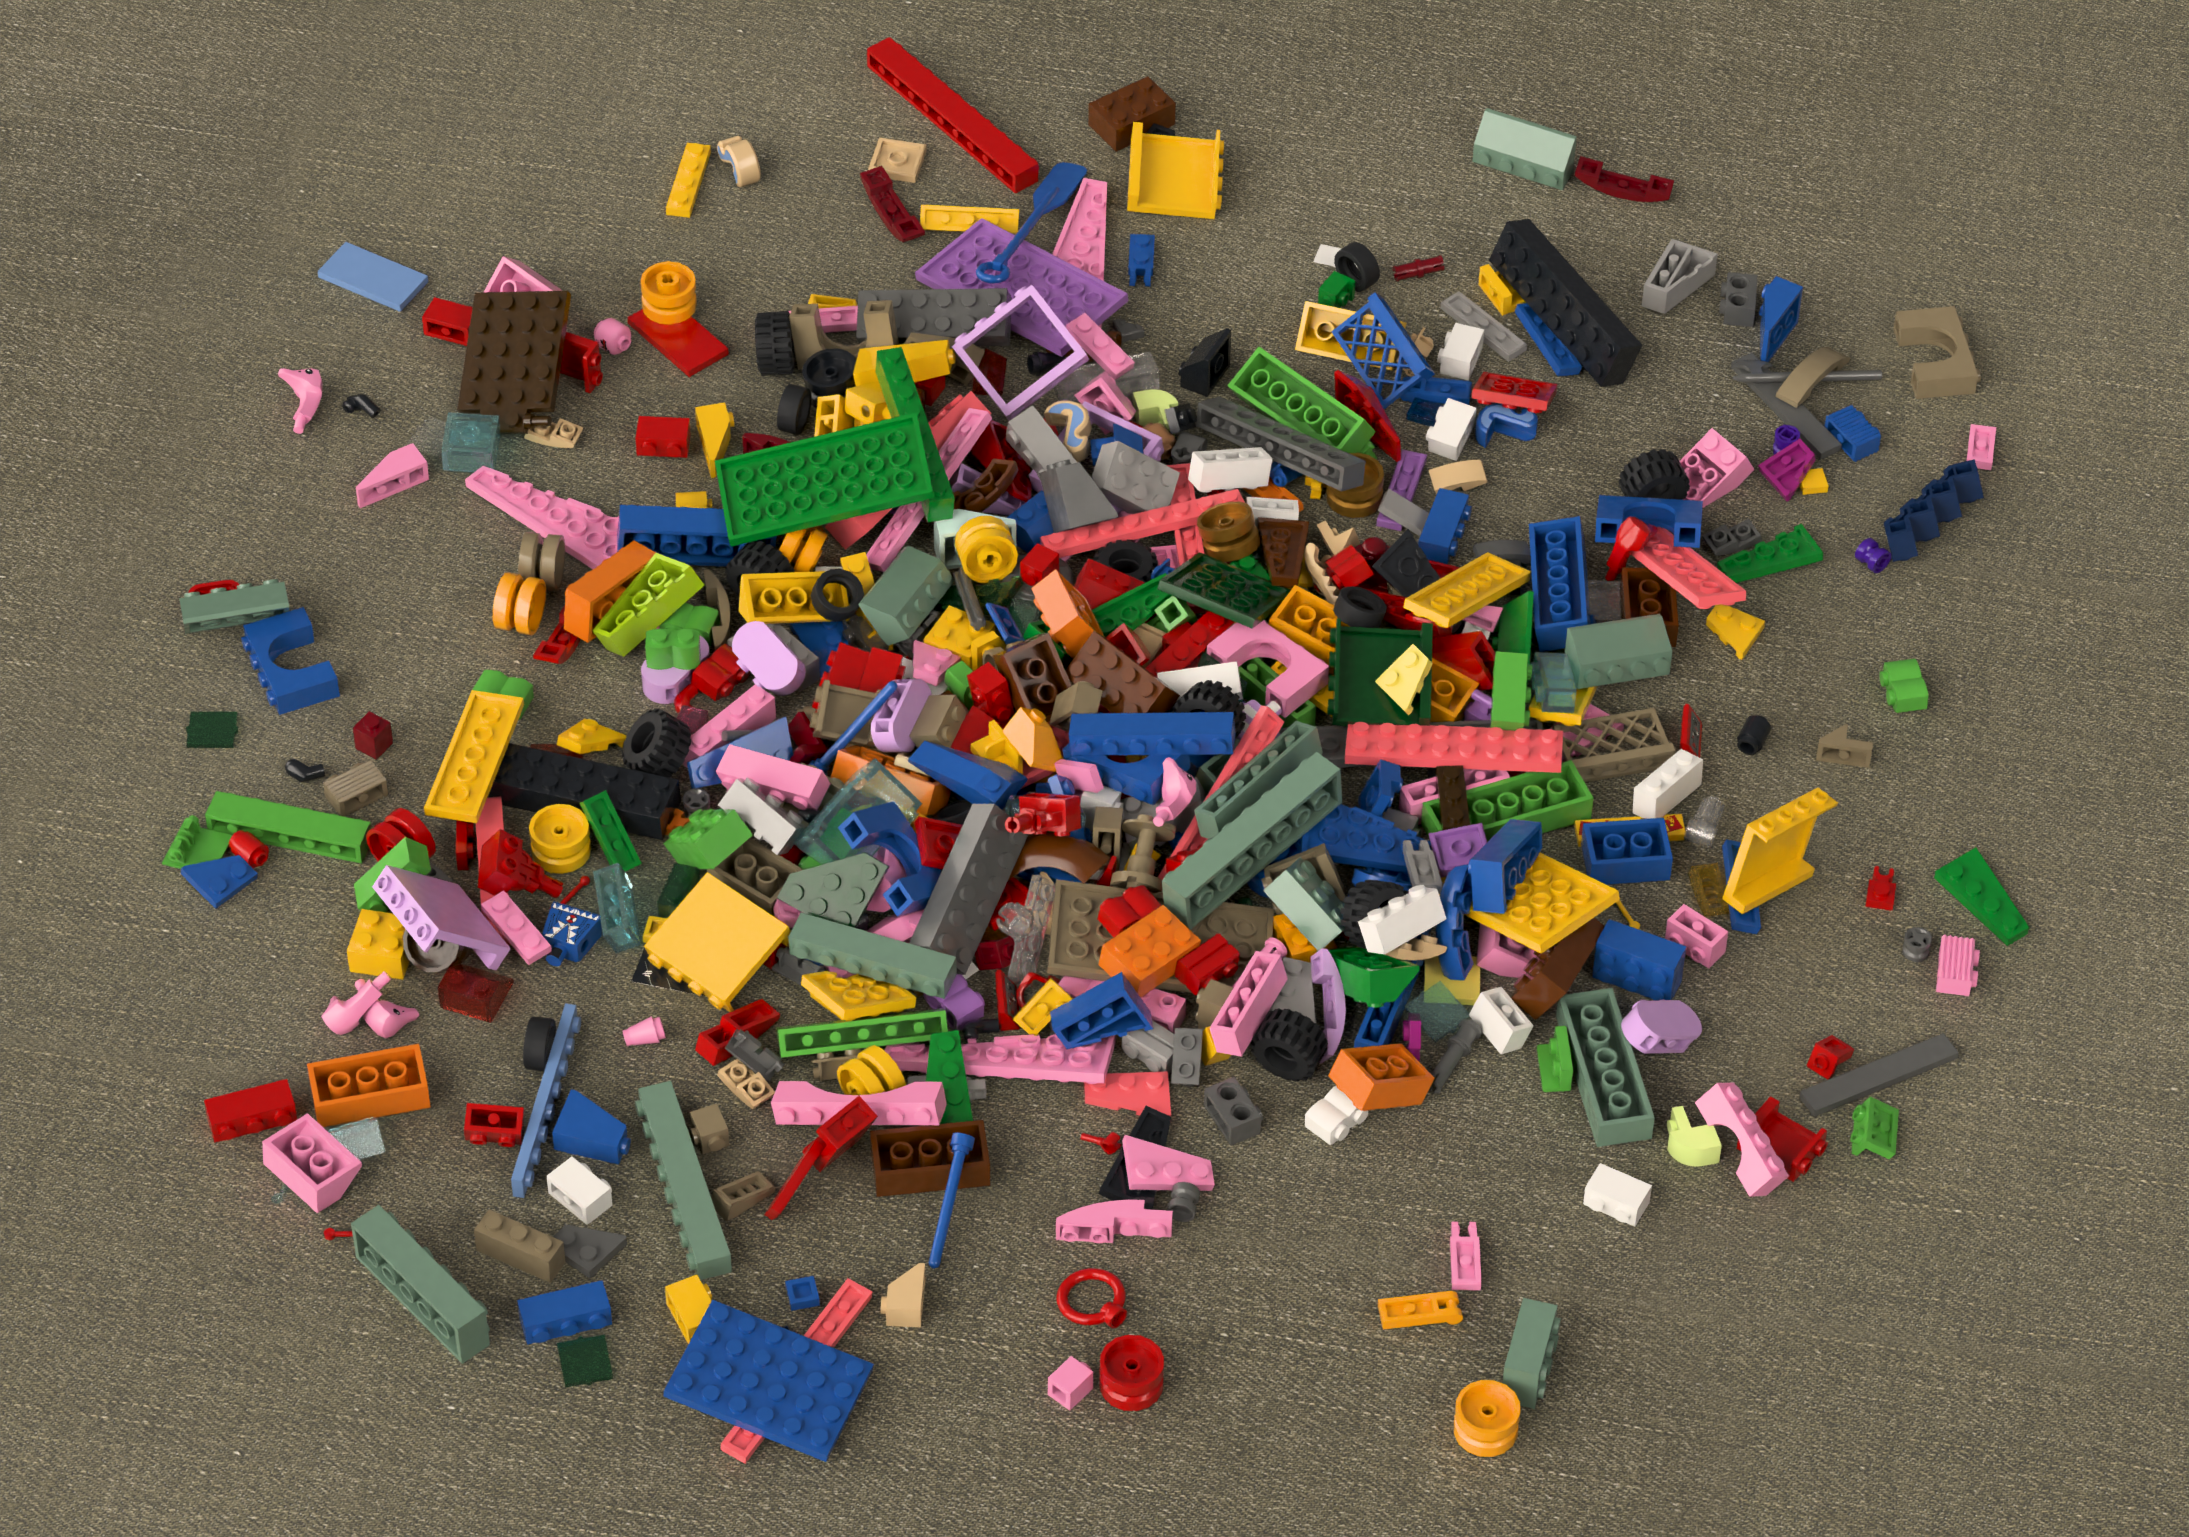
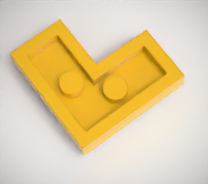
M1050 978L1013 1017V1020L1029 1035L1034 1034L1036 1036L1051 1021L1050 1012L1074 998Z

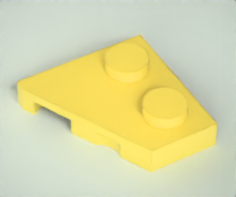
M1412 644L1375 682L1410 715L1413 710L1411 704L1415 694H1420L1424 685V678L1428 675L1433 663Z

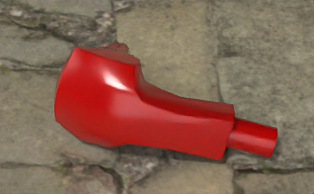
M1628 517L1620 525L1612 553L1606 563L1609 567L1605 575L1607 581L1614 582L1617 575L1622 572V567H1626L1633 551H1641L1648 541L1657 534L1658 530L1654 525L1646 524L1637 517Z

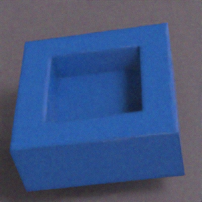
M814 1276L785 1281L791 1311L820 1306Z

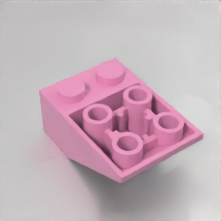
M1711 428L1680 460L1690 481L1688 495L1682 500L1703 501L1704 508L1736 489L1754 471V468L1743 453Z

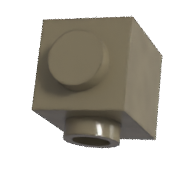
M717 1104L690 1112L691 1128L689 1129L692 1143L699 1145L702 1154L719 1151L729 1146L728 1127Z

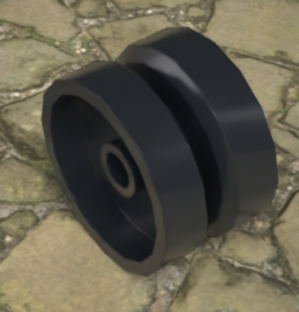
M838 348L825 349L816 352L804 363L802 370L806 388H809L811 391V405L816 409L818 397L841 395L846 398V389L856 387L853 376L856 360L851 353Z

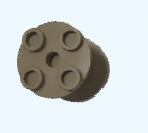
M1145 814L1138 815L1137 819H1124L1122 830L1138 838L1136 854L1129 857L1127 871H1117L1112 874L1110 886L1128 889L1144 885L1150 892L1163 894L1162 880L1154 876L1156 861L1152 859L1155 841L1166 842L1175 838L1176 826L1164 823L1158 827L1153 823L1154 818Z

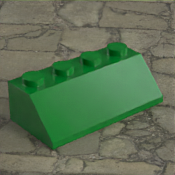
M1528 591L1501 606L1503 610L1493 633H1498V637H1493L1492 648L1495 653L1499 651L1528 654L1527 664H1530L1534 591Z
M1357 946L1328 950L1340 973L1345 997H1353L1355 1002H1365L1368 1007L1378 1008L1383 1007L1386 1002H1394L1419 972V965L1385 954L1368 952L1367 949Z

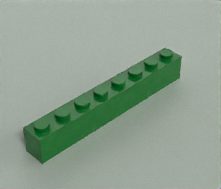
M898 347L878 350L875 372L891 418L915 412L918 415L935 498L920 501L927 522L952 519L955 497L903 349Z

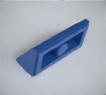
M992 603L985 605L1006 644L1021 640L1025 641L1006 607Z

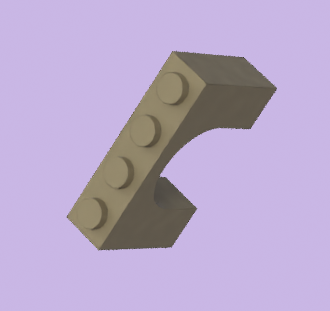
M892 300L867 301L863 313L867 338L862 343L854 346L837 344L826 336L821 325L818 303L793 305L789 319L798 370L803 369V365L809 357L825 349L838 348L846 350L857 360L858 352L861 348L899 345Z
M1955 306L1896 311L1893 330L1899 347L1931 344L1939 346L1951 354L1950 358L1943 361L1913 364L1910 382L1916 399L1975 394L1977 383H1980L1981 374L1979 368L1975 367L1974 352L1969 350L1968 335L1963 332L1962 317L1958 316Z

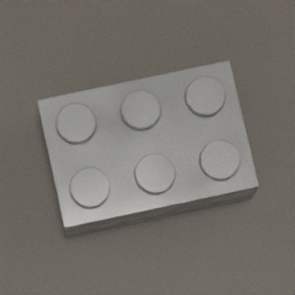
M1120 441L1102 445L1091 478L1112 505L1128 513L1136 514L1169 506L1180 472Z

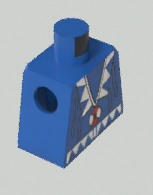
M553 901L542 932V936L551 945V952L547 954L546 961L556 967L560 966L564 959L574 962L581 961L603 934L601 915Z

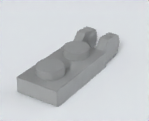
M1404 840L1403 855L1412 887L1424 885L1427 888L1437 889L1440 894L1443 884L1433 850H1430L1428 841L1421 840L1419 851H1414L1411 840Z

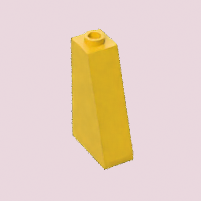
M949 340L861 348L858 352L853 376L856 386L878 382L875 372L878 350L902 347L914 383L950 374L952 364L956 363V355L954 349H950Z

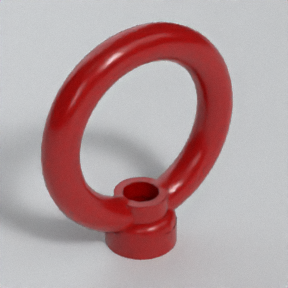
M1098 1268L1082 1269L1069 1275L1058 1288L1056 1296L1057 1306L1063 1316L1074 1323L1088 1326L1106 1323L1110 1328L1115 1329L1125 1321L1127 1311L1123 1308L1126 1298L1124 1285L1116 1275L1109 1271ZM1086 1280L1103 1281L1110 1285L1114 1291L1113 1302L1104 1304L1098 1313H1080L1074 1310L1068 1302V1294L1076 1284Z

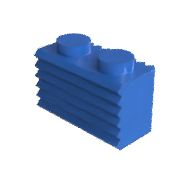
M1849 405L1826 416L1824 427L1842 444L1841 448L1854 462L1870 454L1873 455L1874 452H1878L1881 439L1880 431L1877 427L1871 426V423H1868V420L1865 419L1864 414L1861 411H1857L1853 405Z

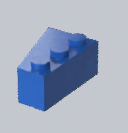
M1122 972L1050 1012L1052 1030L1066 1049L1101 1042V1038L1117 1034L1119 1037L1128 1035L1127 1032L1144 1028L1145 1031L1153 1029L1151 1011Z

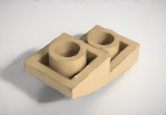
M560 418L557 424L552 422L551 426H536L534 429H528V434H525L524 439L551 447L574 448L583 431V427Z
M1481 460L1460 461L1429 470L1436 494L1439 488L1454 490L1462 487L1464 491L1488 483Z
M1422 934L1421 939L1413 938L1408 943L1402 944L1385 955L1402 960H1423L1445 953L1447 947L1437 944L1438 938Z
M738 1059L718 1070L717 1076L751 1109L756 1108L774 1096L775 1091L759 1072L755 1074Z

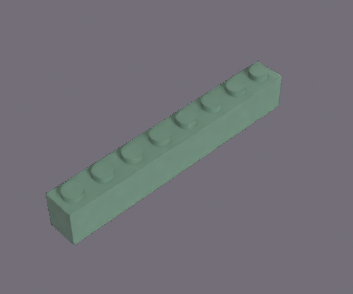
M667 1081L638 1088L639 1100L635 1101L638 1117L644 1118L645 1122H642V1128L645 1138H651L652 1143L649 1144L653 1161L658 1160L659 1165L656 1166L660 1182L665 1181L667 1187H664L667 1204H673L674 1209H671L675 1226L680 1225L679 1239L682 1248H688L689 1253L686 1254L690 1271L695 1270L700 1280L731 1273V1254L672 1082Z

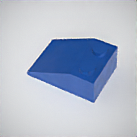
M1778 276L1770 284L1765 285L1761 295L1764 298V302L1759 311V316H1761L1760 360L1766 362L1771 360L1798 324L1803 291L1802 286Z

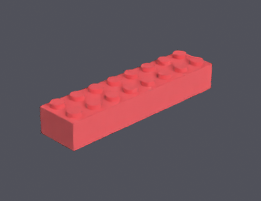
M972 391L964 397L959 394L938 412V415L928 422L938 451L969 408L988 411L990 415L992 414ZM893 508L828 523L825 528L846 550L868 533Z

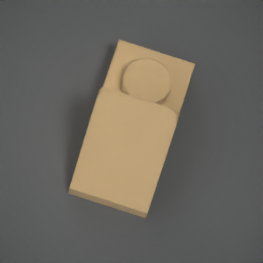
M1326 520L1317 524L1321 537L1332 556L1350 544L1353 547L1360 544L1354 528L1339 534L1336 528L1330 529Z

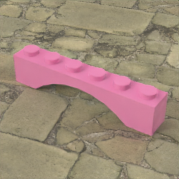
M779 1081L771 1105L776 1124L823 1125L859 1095H842L827 1092L814 1087L807 1081ZM913 1082L887 1092L860 1095L878 1116L872 1125H940L947 1105L942 1082Z

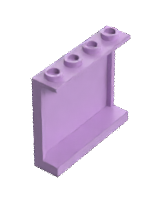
M386 865L372 886L426 953L435 940L439 939L472 948L488 969L497 970L511 949L458 884Z

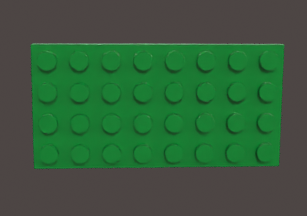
M917 412L715 460L728 539L731 547L935 498Z

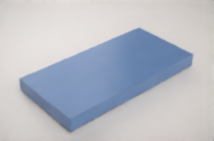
M345 242L318 270V278L399 312L428 283L427 275L348 242Z

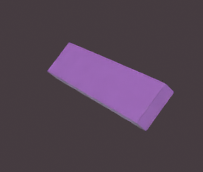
M1402 449L1401 460L1397 462L1388 489L1412 502L1427 461V455ZM1379 512L1376 526L1402 531V525Z

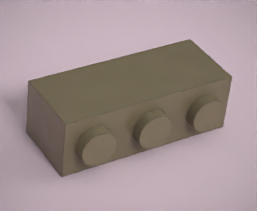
M492 1210L487 1211L474 1229L476 1251L549 1283L553 1281L566 1263L563 1241Z

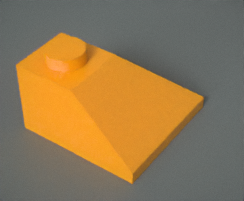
M1020 707L1002 732L1030 767L1057 773L1054 763L1063 759L1053 730L1045 721V715L1035 708L1031 710Z

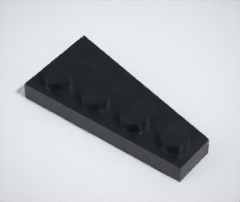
M1145 1106L1129 1136L1165 1147L1171 1117L1149 1106ZM1122 1148L1100 1188L1099 1195L1112 1201L1145 1200L1144 1209L1153 1210L1156 1190H1129L1125 1156Z

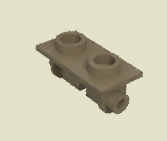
M861 1048L845 1050V1055L834 1056V1052L817 1053V1058L811 1059L812 1063H817L818 1067L813 1068V1078L819 1079V1081L838 1079L837 1070L839 1066L849 1059H856L858 1053L862 1051Z

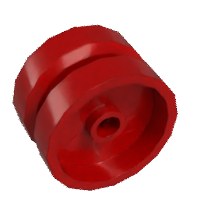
M403 808L395 809L386 816L384 822L376 824L366 835L369 849L377 862L404 837L426 845L429 859L436 852L435 842L425 824L416 815Z
M1124 1335L1106 1344L1100 1355V1391L1103 1398L1111 1406L1123 1411L1143 1410L1158 1401L1163 1392L1164 1356L1160 1347L1151 1339L1141 1335Z

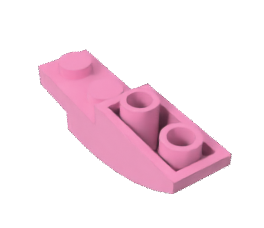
M1117 1200L1096 1203L1057 1217L1056 1240L1068 1242L1086 1241L1100 1244L1113 1243L1114 1234L1152 1236L1155 1238L1171 1237L1173 1211L1144 1209L1145 1200Z

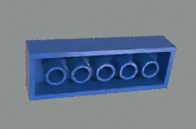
M620 505L617 552L635 540L656 553L688 565L727 567V564L747 544L730 546L723 509ZM777 536L757 540V542L762 541L775 548Z
M1580 516L1529 524L1532 589L1534 591V623L1540 652L1564 649L1566 646L1567 628L1591 624L1585 537Z

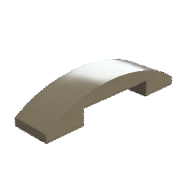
M1822 347L1814 351L1787 377L1777 391L1776 397L1797 408L1810 397L1811 390L1831 371L1841 370L1849 363L1850 357L1830 347Z
M708 569L703 570L706 602L708 607L718 606L721 625L712 627L713 649L715 652L723 644H728L727 640L731 638V614L729 599L723 585Z

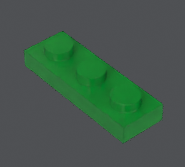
M606 790L580 802L582 810L614 875L618 876L642 864Z

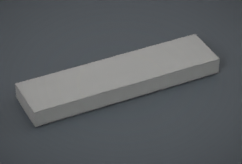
M1460 291L1441 302L1440 309L1458 323L1484 329L1483 342L1508 362L1527 351V344Z

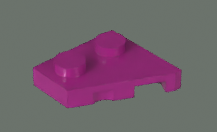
M1798 439L1759 464L1758 468L1760 473L1788 502L1816 459L1814 453L1801 439Z

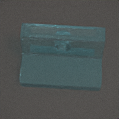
M374 1117L327 1130L359 1160L385 1152L378 1121Z

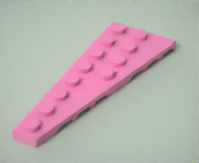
M1083 178L1052 255L1104 281L1107 182Z
M482 466L465 479L467 488L536 533H540L542 537L546 538L548 534L563 535L565 539V552L591 569L596 568L605 559L617 553L619 516L610 517L601 512V509L571 498L564 500L556 497L555 493L550 490L546 492L533 488V484L526 481L525 483L516 482L509 478V475L486 466Z
M1034 1034L994 1037V1042L976 1043V1038L967 1039L968 1044H961L966 1075H975L977 1077L998 1076L1006 1079L1029 1078L1035 1081L1045 1079L1058 1080L1060 1082H1086L1088 1084L1104 1083L1117 1035L1101 1038V1042L1066 1049L1056 1034L1040 1039L1039 1035L1034 1036ZM919 1042L886 1045L885 1052L895 1061L900 1071L927 1073L929 1046L925 1047V1044H919Z

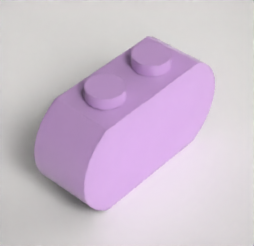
M753 621L739 628L733 638L732 650L739 658L736 663L746 673L751 671L755 676L753 682L758 687L764 690L767 689L775 695L783 696L796 691L805 678L806 669L804 663L775 631L764 622Z
M700 636L701 664L710 657L709 645ZM645 660L641 667L643 692L653 702L660 704L674 703L675 697L688 684H691L692 674L695 669L682 670L672 667L656 670L648 668Z
M895 679L892 681L897 683V690L876 712L871 722V735L875 746L881 752H910L914 749L915 744L909 735L928 696L932 694L929 686L922 679Z
M1640 1000L1632 1006V1010L1624 1017L1621 1023L1626 1039L1633 1047L1644 1054L1683 1053L1702 1032V1025L1696 1013L1679 1000Z

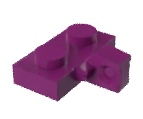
M1408 1013V1020H1403V1041H1408L1405 1048L1419 1062L1421 1017L1420 1013Z

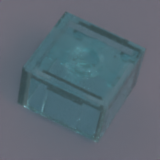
M448 412L441 448L443 470L475 472L482 466L495 470L500 443L499 416Z

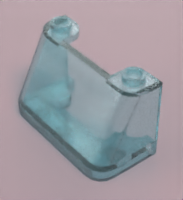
M875 758L859 768L847 780L793 843L802 852L822 865L861 853H868L873 856L881 846L868 845L852 850L838 827L855 811L895 801L909 824H911L919 815L916 810L922 803Z

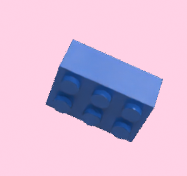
M1664 818L1583 823L1581 848L1587 876L1606 885L1670 880L1673 857Z
M1608 919L1596 942L1592 977L1604 983H1610L1626 989L1629 992L1649 997L1654 1001L1662 999L1672 1000L1682 982L1686 946Z

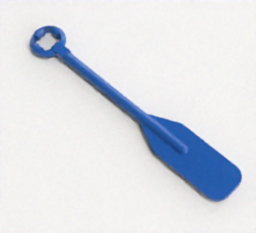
M1063 162L1056 164L1033 194L1034 211L1001 254H998L993 261L982 263L977 267L976 275L978 279L986 283L995 284L1004 282L1009 278L1011 272L1007 266L1008 260L1042 215L1064 205L1087 175V169L1084 166ZM993 269L1002 273L993 276L984 272Z

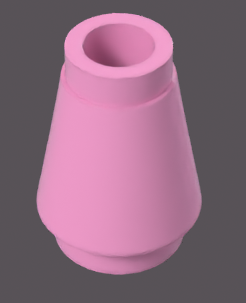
M651 1016L623 1030L627 1047L631 1045L660 1043L661 1039L666 1038L660 1017L653 1018Z

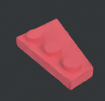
M1168 1071L1107 1073L1104 1083L1088 1084L1084 1082L1086 1104L1117 1111L1121 1108L1133 1110L1139 1116L1145 1106H1149L1171 1117Z

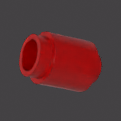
M239 830L230 838L229 847L231 852L235 856L240 855L252 868L262 866L267 861L268 846L250 832Z

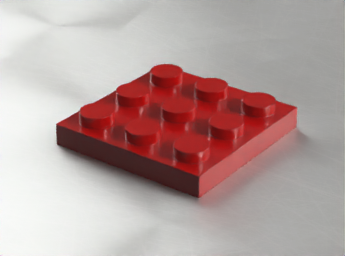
M1483 371L1473 387L1471 398L1478 399L1477 402L1490 405L1495 402L1501 403L1503 407L1509 409H1517L1519 406L1527 408V411L1532 413H1542V411H1547L1554 399L1558 384Z

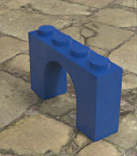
M1599 495L1595 542L1615 543L1620 525L1628 517H1637L1646 524L1671 531L1674 534V547L1700 548L1703 501Z
M304 607L243 625L245 634L244 637H241L245 652L250 651L251 665L254 670H259L258 679L262 688H267L268 702L270 706L275 705L279 715L340 696L338 679L329 661L297 670L284 669L273 663L279 655L286 651L314 643L312 624Z
M1070 743L1062 749L1065 760L1095 764L1104 786L1151 805H1154L1162 797L1163 761L1166 758L1174 759L1177 765L1185 772L1191 767L1189 755H1149L1137 762L1119 763L1108 759L1110 755L1071 756Z
M895 801L853 812L838 827L852 850L868 845L882 846L891 851L900 860L906 871L907 877L898 879L882 894L896 916L899 917L925 909L939 879L941 870L922 866L917 834Z

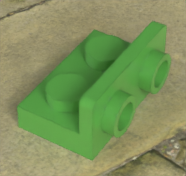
M1555 1026L1554 1038L1549 1039V1044L1537 1045V1057L1543 1092L1571 1091L1573 1066L1567 1027Z
M1869 1097L1863 1104L1858 1105L1852 1115L1854 1127L1850 1138L1852 1142L1851 1153L1858 1156L1864 1149H1867L1887 1159L1892 1158L1896 1154L1899 1109L1872 1097Z

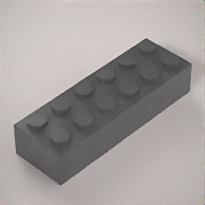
M1007 288L859 290L856 338L859 344L867 338L863 315L867 301L892 300L900 345L904 344L911 332L957 338L963 333L968 334L975 329L974 325L984 317L988 319L995 313L994 310L998 305L1003 302H1010L1012 297ZM1011 315L973 344L976 346H1010Z
M972 804L909 944L955 956L957 974L966 975L1029 835L1022 832L1009 833L1005 828V821L1010 816L996 804Z

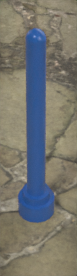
M895 681L888 682L821 759L812 760L808 765H813L823 770L827 776L829 765L836 758L838 750L844 749L897 690V683Z
M953 1133L950 1143L954 1156L929 1258V1266L934 1269L938 1268L941 1262L965 1155H968L974 1146L975 1138L963 1133Z

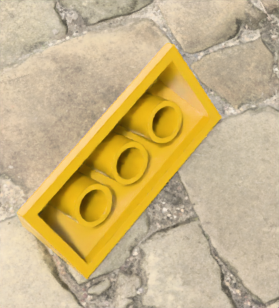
M826 571L742 574L739 612L747 623L753 621H760L765 624L830 622L831 620L825 619L817 613L811 600L813 586L822 573ZM828 583L824 586L823 595L829 603L837 607L849 606L847 590L843 585Z

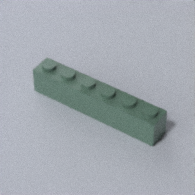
M1295 721L1199 805L1194 812L1200 836L1207 839L1215 837L1227 823L1233 822L1239 817L1246 807L1252 806L1257 802L1264 792L1274 788L1285 775L1292 773L1298 768L1304 759L1310 758L1316 752L1322 755L1323 751L1317 727Z
M800 913L788 936L790 955L800 959L815 961L825 966L846 970L852 974L867 976L877 981L888 982L904 989L919 991L929 996L945 999L957 975L955 956L805 913Z

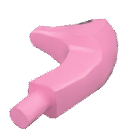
M312 368L304 370L280 369L278 372L279 377L285 380L300 398L299 408L293 417L296 420L293 431L297 434H302L305 424L312 419L322 397L323 383L319 370Z
M1170 757L1163 761L1162 798L1164 802L1156 807L1157 815L1153 819V823L1158 827L1162 826L1165 821L1174 820L1189 805L1196 792V780L1192 775L1181 769L1175 760Z
M383 971L373 982L369 979L356 995L346 1001L333 996L330 999L329 1006L321 1016L330 1030L339 1035L351 1032L359 1025V1019L367 1009L382 995L380 989L391 980V977Z
M359 979L355 982L358 992L366 983L364 979ZM378 999L363 1014L364 1020L377 1035L386 1039L394 1036L403 1026L415 1021L419 1017V1012L415 1008H406L389 1001H379Z

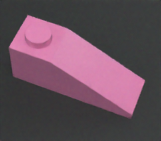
M413 443L390 452L356 487L357 501L360 508L429 480L427 461Z

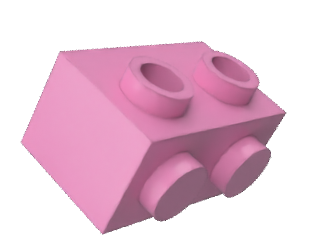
M1683 904L1667 920L1665 939L1686 946L1685 954L1695 962L1710 968L1725 953L1728 931L1687 905Z
M1154 988L1142 996L1141 999L1151 1011L1152 1020L1175 1034V1028H1180L1186 1017V999Z

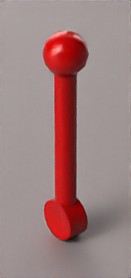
M582 876L580 883L560 903L566 904L583 886H588L590 878Z
M333 1228L324 1230L326 1240H333L335 1237H353L352 1231H335Z

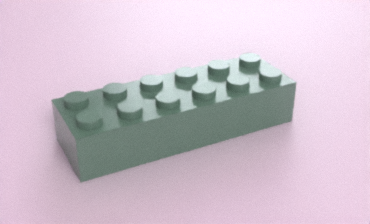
M1613 988L1564 995L1557 1002L1556 1019L1559 1026L1567 1027L1573 1073L1596 1146L1601 1147L1652 1139L1655 1117L1631 1044L1622 1031L1621 1023L1623 1019Z
M377 1205L351 1223L356 1258L462 1364L490 1345L488 1333L490 1328L486 1317L488 1311L485 1305L480 1300H475L462 1282L457 1283L452 1278L449 1269L444 1264L439 1265L434 1260L431 1251L425 1246L422 1248L416 1242L412 1232L408 1229L404 1230L399 1225L397 1218L392 1212H386L380 1205Z

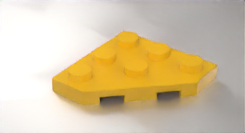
M830 971L802 975L801 985L824 1003L826 1007L846 1021H853L858 1017L864 1016L876 1017L881 1013L902 1012L904 1009L915 1008L917 997L898 985L891 984L890 988L881 985H874L875 980L855 976L852 977V981H849L848 979L837 977V973Z

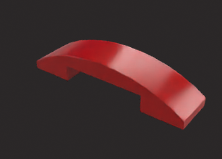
M565 605L559 613L558 625L548 641H541L533 654V659L562 664L570 658L581 639L564 629Z

